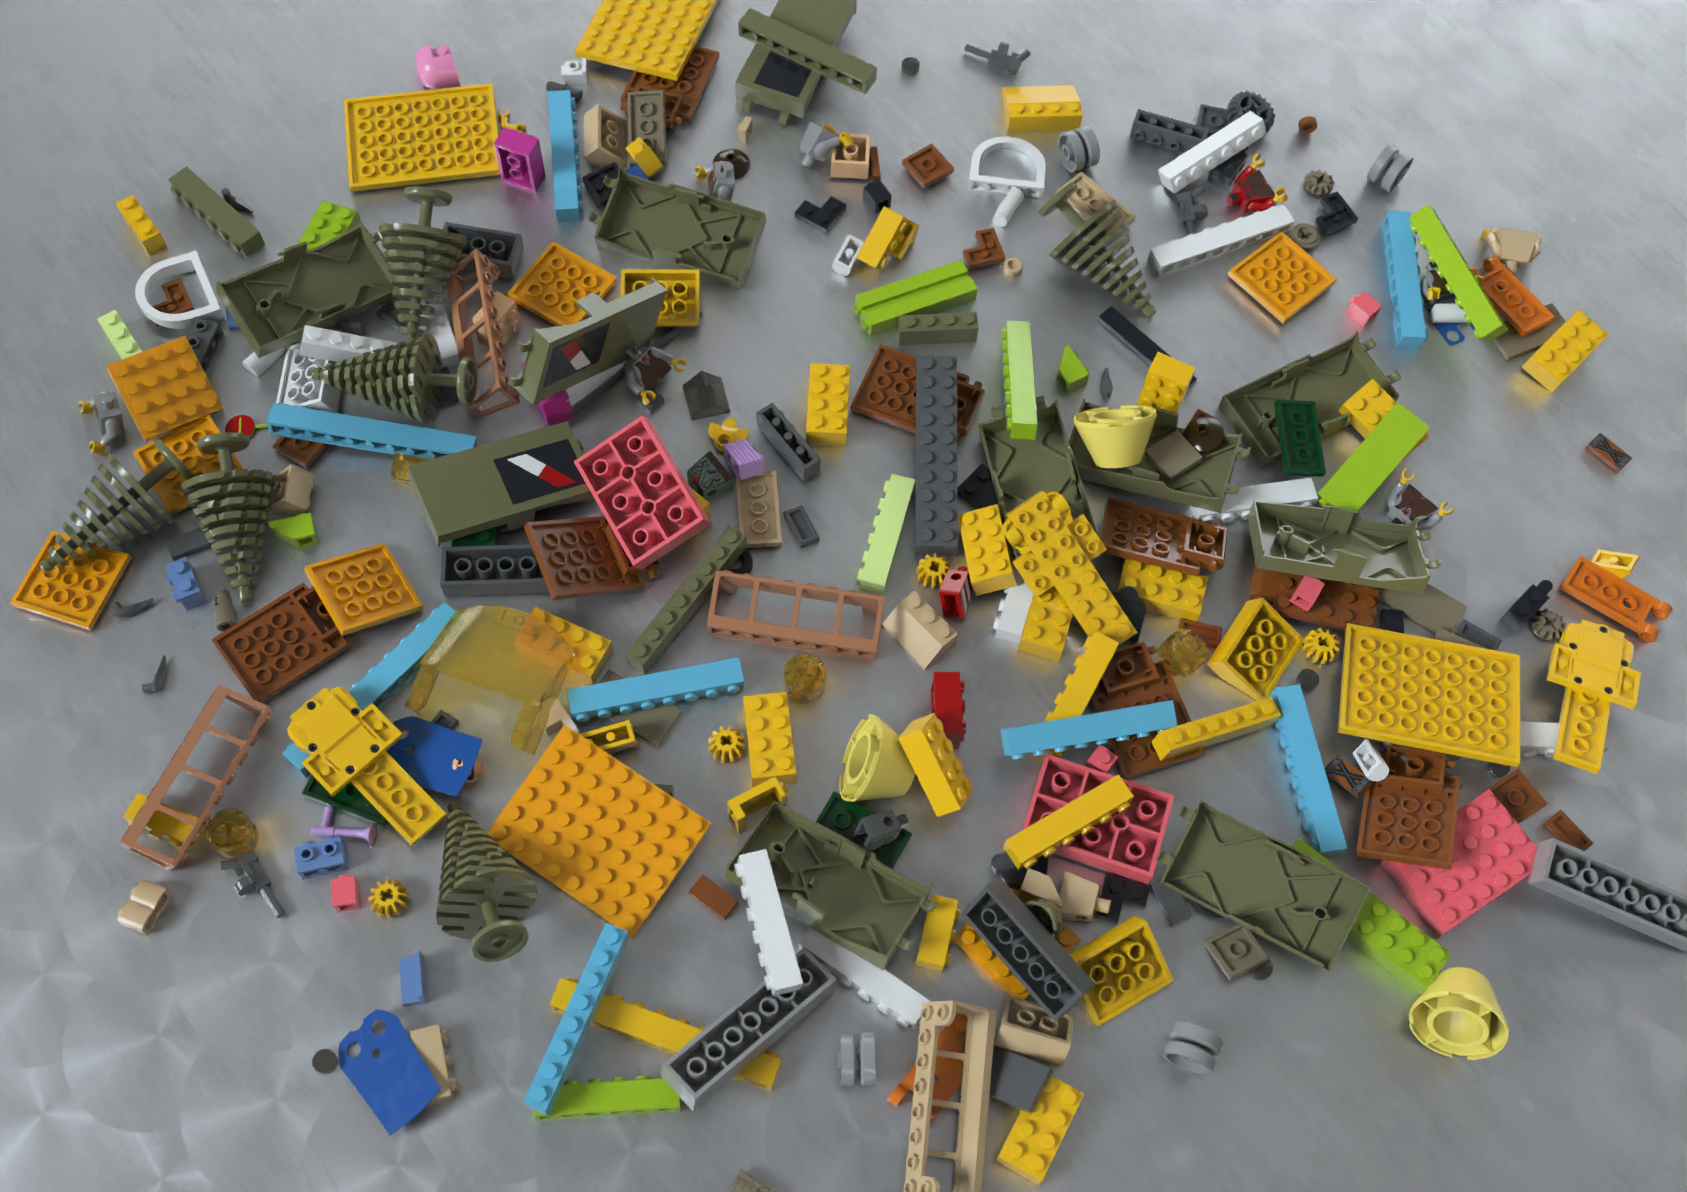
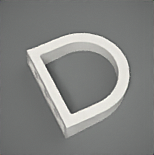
M996 137L986 140L975 149L972 155L968 191L1007 195L1010 189L1015 186L1022 191L1026 198L1042 199L1046 171L1044 156L1034 145L1019 138ZM998 149L1016 150L1025 154L1033 162L1036 170L1035 182L979 175V165L981 160L992 151Z
M196 250L150 266L140 276L136 284V300L142 312L156 324L173 329H189L196 318L217 323L226 320ZM196 271L209 301V305L180 314H168L154 309L148 302V295L150 289L159 280L172 275Z

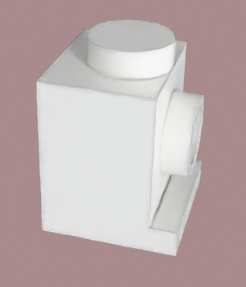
M582 58V61H564V66H561V77H565L566 84L588 85L586 58Z

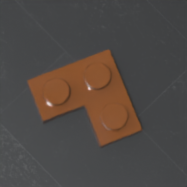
M994 227L976 231L975 237L979 247L963 250V257L968 270L1005 262V255Z
M181 279L162 285L167 301L152 306L154 309L168 314H180L195 310Z

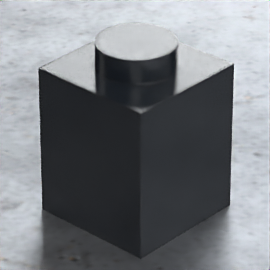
M880 180L868 183L863 187V200L874 214L881 212L884 206L887 208L891 207L892 195Z

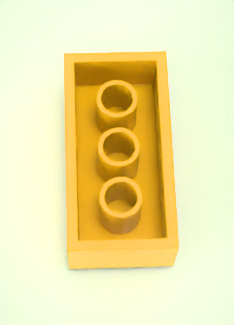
M1578 309L1528 359L1522 368L1552 393L1609 334Z
M1157 352L1147 372L1137 405L1156 407L1178 414L1196 368Z
M810 363L806 441L808 444L846 446L850 365Z
M1371 379L1341 406L1339 412L1342 415L1348 413L1350 416L1347 421L1366 439L1394 407L1396 401L1374 379ZM1425 433V435L1418 441V443L1411 449V451L1404 457L1402 461H1404L1410 454H1412L1429 438V435L1427 433Z
M998 504L958 514L969 576L976 596L1017 586L1008 540L1002 531L1004 522Z
M1125 559L1116 593L1124 586H1131L1136 589L1138 598L1145 603L1147 612L1177 620L1183 618L1197 621L1201 613L1208 577L1187 575L1182 572Z
M1054 586L1038 597L1033 595L1018 650L1059 662L1073 614Z
M537 607L534 608L514 641L517 653L588 685L596 683L614 652L611 640Z
M787 692L743 696L752 788L773 777H776L778 782L782 781L784 784L796 783L797 773Z
M935 713L911 721L898 739L936 816L939 817L960 810L973 791L972 784L963 772L961 761L956 758L953 752L952 742L947 739L943 731L942 722L937 719Z
M1051 1076L1032 1114L1020 1110L995 1161L1034 1184L1039 1185L1045 1177L1084 1093Z

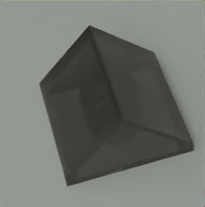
M700 371L682 385L691 421L730 413L721 377Z

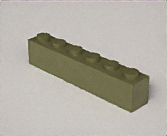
M187 166L168 179L172 186L170 188L171 192L177 198L181 197L183 203L189 209L192 207L200 219L204 218L212 230L216 229L224 241L228 240L236 252L240 251L245 256H248L264 244L260 231Z

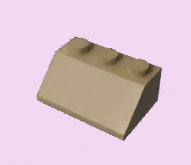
M597 104L584 114V159L597 167H605L613 162L618 167L626 166L627 121Z
M915 590L897 604L882 624V627L924 670L955 646L958 633Z
M1007 994L994 1045L1063 1066L1071 1046L1074 1014L1066 1013L1057 1021H1054L1040 1004Z

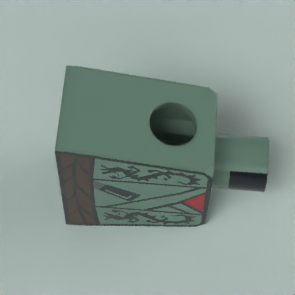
M711 451L705 454L687 471L689 486L706 501L734 488L733 477Z

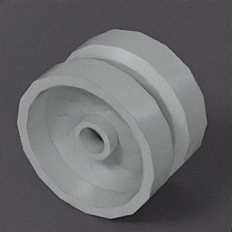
M1088 125L1077 127L1074 131L1062 132L1059 135V154L1065 168L1069 172L1074 173L1082 170L1084 167L1089 168L1099 163V143L1094 131Z
M1392 143L1382 151L1367 175V179L1374 184L1381 181V188L1388 193L1399 184L1414 160V157L1406 152L1399 155L1400 148Z
M1182 1021L1174 1022L1169 1033L1172 1041L1166 1043L1162 1054L1163 1057L1171 1064L1188 1072L1204 1076L1212 1075L1217 1063L1213 1056L1220 1054L1223 1045L1222 1039L1201 1026Z
M873 1031L860 1032L858 1047H855V1037L852 1032L839 1033L838 1071H840L841 1087L854 1086L857 1070H859L860 1082L863 1086L875 1085L876 1062Z

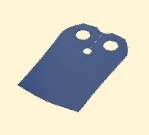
M414 716L394 721L392 724L397 729L405 726L408 728L409 733L407 737L399 739L386 752L396 756L395 761L420 787L457 797L473 769L483 739L451 730ZM409 747H413L414 752L412 754H407L406 749H408ZM456 758L462 760L463 766L453 770V760Z
M376 1009L363 1019L360 1029L350 1031L339 1043L338 1056L340 1068L370 1106L389 1135L395 1133L417 1116L441 1089L407 1035L401 1022L393 1013ZM376 1020H383L385 1030L382 1034L375 1035L372 1032V1024ZM352 1042H358L361 1046V1051L358 1056L352 1058L348 1055L347 1048ZM373 1049L380 1050V1055L377 1058L372 1056Z

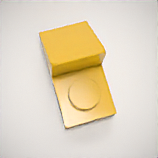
M640 137L625 148L648 178L664 167L649 145L647 146Z
M907 219L905 232L900 234L897 239L898 244L895 250L890 252L891 255L900 260L904 257L910 244L914 246L919 225Z
M1598 549L1591 562L1623 579L1632 573L1640 557L1639 555Z

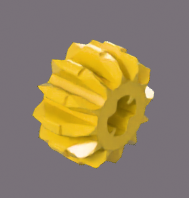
M936 553L933 554V557L927 554L925 559L919 560V566L916 569L917 574H919L918 580L924 581V587L928 584L931 585L932 589L935 588V585L941 587L948 570H952L950 568V561H945L944 555L938 558Z
M1321 627L1316 632L1312 630L1303 640L1305 645L1302 651L1308 652L1306 658H1314L1313 663H1316L1318 660L1322 665L1327 661L1332 662L1340 652L1338 648L1340 641L1335 640L1336 634H1329V629L1325 632L1322 631Z
M731 725L728 726L727 730L720 726V732L713 730V737L708 739V744L711 745L709 752L714 753L713 758L715 760L721 757V762L725 763L726 758H729L730 762L733 763L734 756L740 758L742 756L740 751L745 750V745L743 744L745 737L739 736V729L732 732Z
M386 878L385 884L377 881L378 888H371L370 891L373 895L368 897V901L373 903L370 907L372 911H377L379 917L386 913V916L391 918L393 912L400 915L399 908H407V904L404 901L409 899L408 893H405L407 890L406 886L400 885V881L397 879L391 882L390 878ZM391 896H393L392 899H387V900L385 901V898H386V897H389V898H390Z

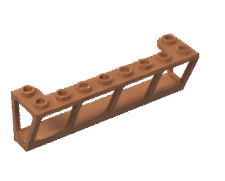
M475 249L462 259L453 271L449 272L451 277L447 282L459 362L463 357H473L475 360L471 335L486 324L490 351L476 362L478 370L492 359L495 385L481 395L478 379L476 398L472 406H467V412L479 419L519 404L520 393L514 387L507 384L509 379L506 374L507 363L503 356L504 346L500 339L501 328L497 321L498 311L494 304L495 294L491 286L493 281L498 280L500 272L496 264H493L486 255ZM474 258L477 272L460 277L457 272ZM478 277V282L464 294L463 282ZM480 290L484 316L470 328L466 301ZM497 392L503 393L510 399L486 410L483 409V403Z
M728 570L716 571L707 621V634L876 661L885 597L876 593L863 594L856 590H838L836 587H818L812 583L799 584L792 580L780 581L772 577H754L748 573L735 574ZM738 587L753 589L749 618L747 620L716 615L720 594H736ZM759 591L795 596L790 626L754 620ZM801 597L838 603L834 631L832 633L797 627ZM843 604L861 606L864 615L876 618L873 639L839 634Z
M218 685L118 845L168 871L181 866L188 855L185 852L189 844L193 846L200 836V833L197 831L201 824L206 825L213 813L209 812L214 804L218 805L225 793L221 791L226 784L230 785L236 776V773H234L237 765L242 766L248 756L245 753L249 745H255L260 736L257 733L258 730H261L271 718L269 712L272 708L222 685ZM225 698L257 716L249 729L251 731L244 741L209 725ZM251 706H253V707H255V708H258V709H260V710H262V711L260 712V711H258V710L252 708ZM204 732H209L240 746L221 780L185 764ZM180 771L216 785L215 790L196 820L169 809L160 803ZM155 811H160L192 826L181 846L176 849L171 858L137 843V839Z

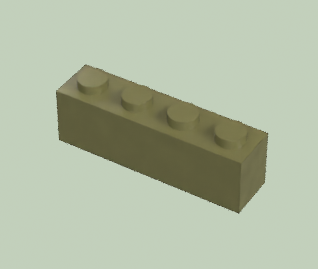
M977 312L898 316L897 326L899 345L976 342L979 329Z

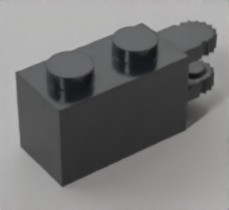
M1249 147L1244 148L1210 170L1207 181L1227 191L1244 168L1248 157L1246 153Z
M1543 580L1537 586L1532 584L1499 621L1513 633L1517 634L1550 598L1547 594L1553 588L1551 581Z

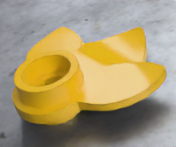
M731 417L723 422L721 426L711 423L708 433L714 440L716 449L724 452L725 444L721 443L736 442V440L747 439L749 430L738 429L734 418Z

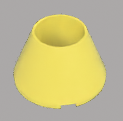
M1121 405V409L1109 410L1108 407H1101L1076 414L1074 416V425L1096 466L1101 468L1129 467L1141 462L1157 413L1155 408L1142 405Z
M872 714L868 715V720L862 719L858 724L843 757L842 764L846 766L844 776L840 775L839 790L842 799L848 802L903 796L909 790L916 774L898 739L899 735L878 716Z
M1452 967L1441 972L1414 1002L1409 1012V1026L1415 1037L1429 1049L1451 1058L1453 1054L1467 1056V1060L1491 1057L1500 1052L1508 1041V1024L1489 980L1483 974L1470 968Z

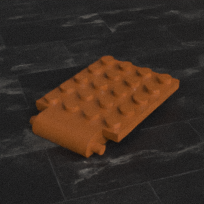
M695 46L678 81L633 71L621 96L620 109L625 111V115L628 118L627 92L664 90L666 128L673 129L675 125L681 126L682 120L690 122L717 64L719 52Z
M880 344L854 397L850 410L916 434V357ZM957 372V439L967 435L985 395V390L981 388V382L975 381L974 385L968 384L970 381L969 376Z
M1108 497L1099 538L1107 549L1103 552L1104 554L1115 555L1127 560H1134L1147 565L1182 572L1187 575L1199 576L1200 568L1210 571H1218L1223 568L1228 530L1222 527L1221 523L1213 525L1196 518Z
M605 516L527 522L524 526L552 600L641 591L645 587L642 577L649 575L651 581L658 578L656 572L661 570L658 560L643 570L633 566Z
M1254 561L1250 600L1264 598L1283 617L1345 630L1347 623L1375 628L1379 588L1318 578L1325 585L1309 611H1306L1289 601L1304 576L1258 569Z
M301 583L211 639L250 696L260 703L266 702L351 647L344 636L341 635L314 587L309 589L305 583Z
M1140 642L1116 650L1090 700L1095 713L1173 700L1177 726L1192 722L1165 660L1153 663L1150 655L1156 654L1154 646L1147 647L1145 642ZM1157 730L1149 731L1150 736L1137 737L1136 734L1129 735L1130 739L1116 741V737L1109 738L1108 743L1110 751L1118 756L1116 765L1123 779H1129L1192 760L1205 754L1204 749L1201 748L1160 761L1152 744V740L1158 735Z
M1387 745V750L1379 751V753L1385 760L1389 773L1383 780L1373 781L1365 791L1356 856L1451 870L1461 777L1447 776L1444 773L1445 768L1454 769L1455 760L1446 759V753ZM1398 754L1408 758L1406 762L1403 761Z

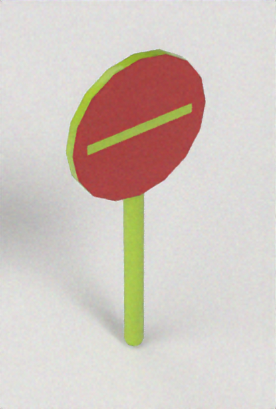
M238 415L228 421L225 433H243L250 438L255 429L268 427L267 424L255 425L254 420L247 415Z

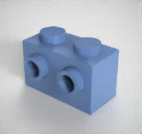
M187 557L166 564L168 573L165 576L170 586L174 585L175 590L172 591V594L177 603L181 602L185 609L189 610L207 602L196 572Z
M329 836L324 841H307L302 843L301 846L294 847L297 873L303 880L349 869L346 844L341 837Z

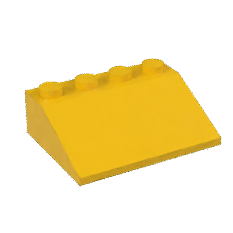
M1073 85L1002 87L1007 132L1075 130L1081 125L1083 117L1081 101Z
M621 269V297L649 285L651 278H654L667 289L656 327H699L700 270Z
M1264 598L1249 600L1241 609L1207 662V665L1224 681L1257 701L1263 700L1272 693L1304 638Z
M1137 916L1129 918L1069 954L1096 984L1080 1001L1097 1027L1174 982L1147 921Z

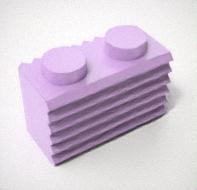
M745 438L739 441L736 440V442L725 443V462H727L740 480L764 473V456L757 453L754 444L750 445Z

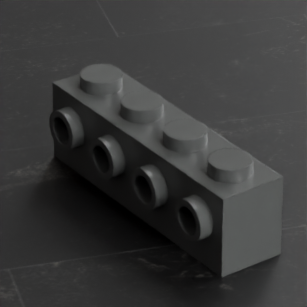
M1138 109L1129 137L1185 153L1206 140L1209 129Z
M196 318L193 325L189 327L187 340L206 374L224 333L219 323Z
M773 402L756 412V425L803 482L820 472L821 459L819 455L811 449L807 441L800 436L794 425L790 424L783 412Z

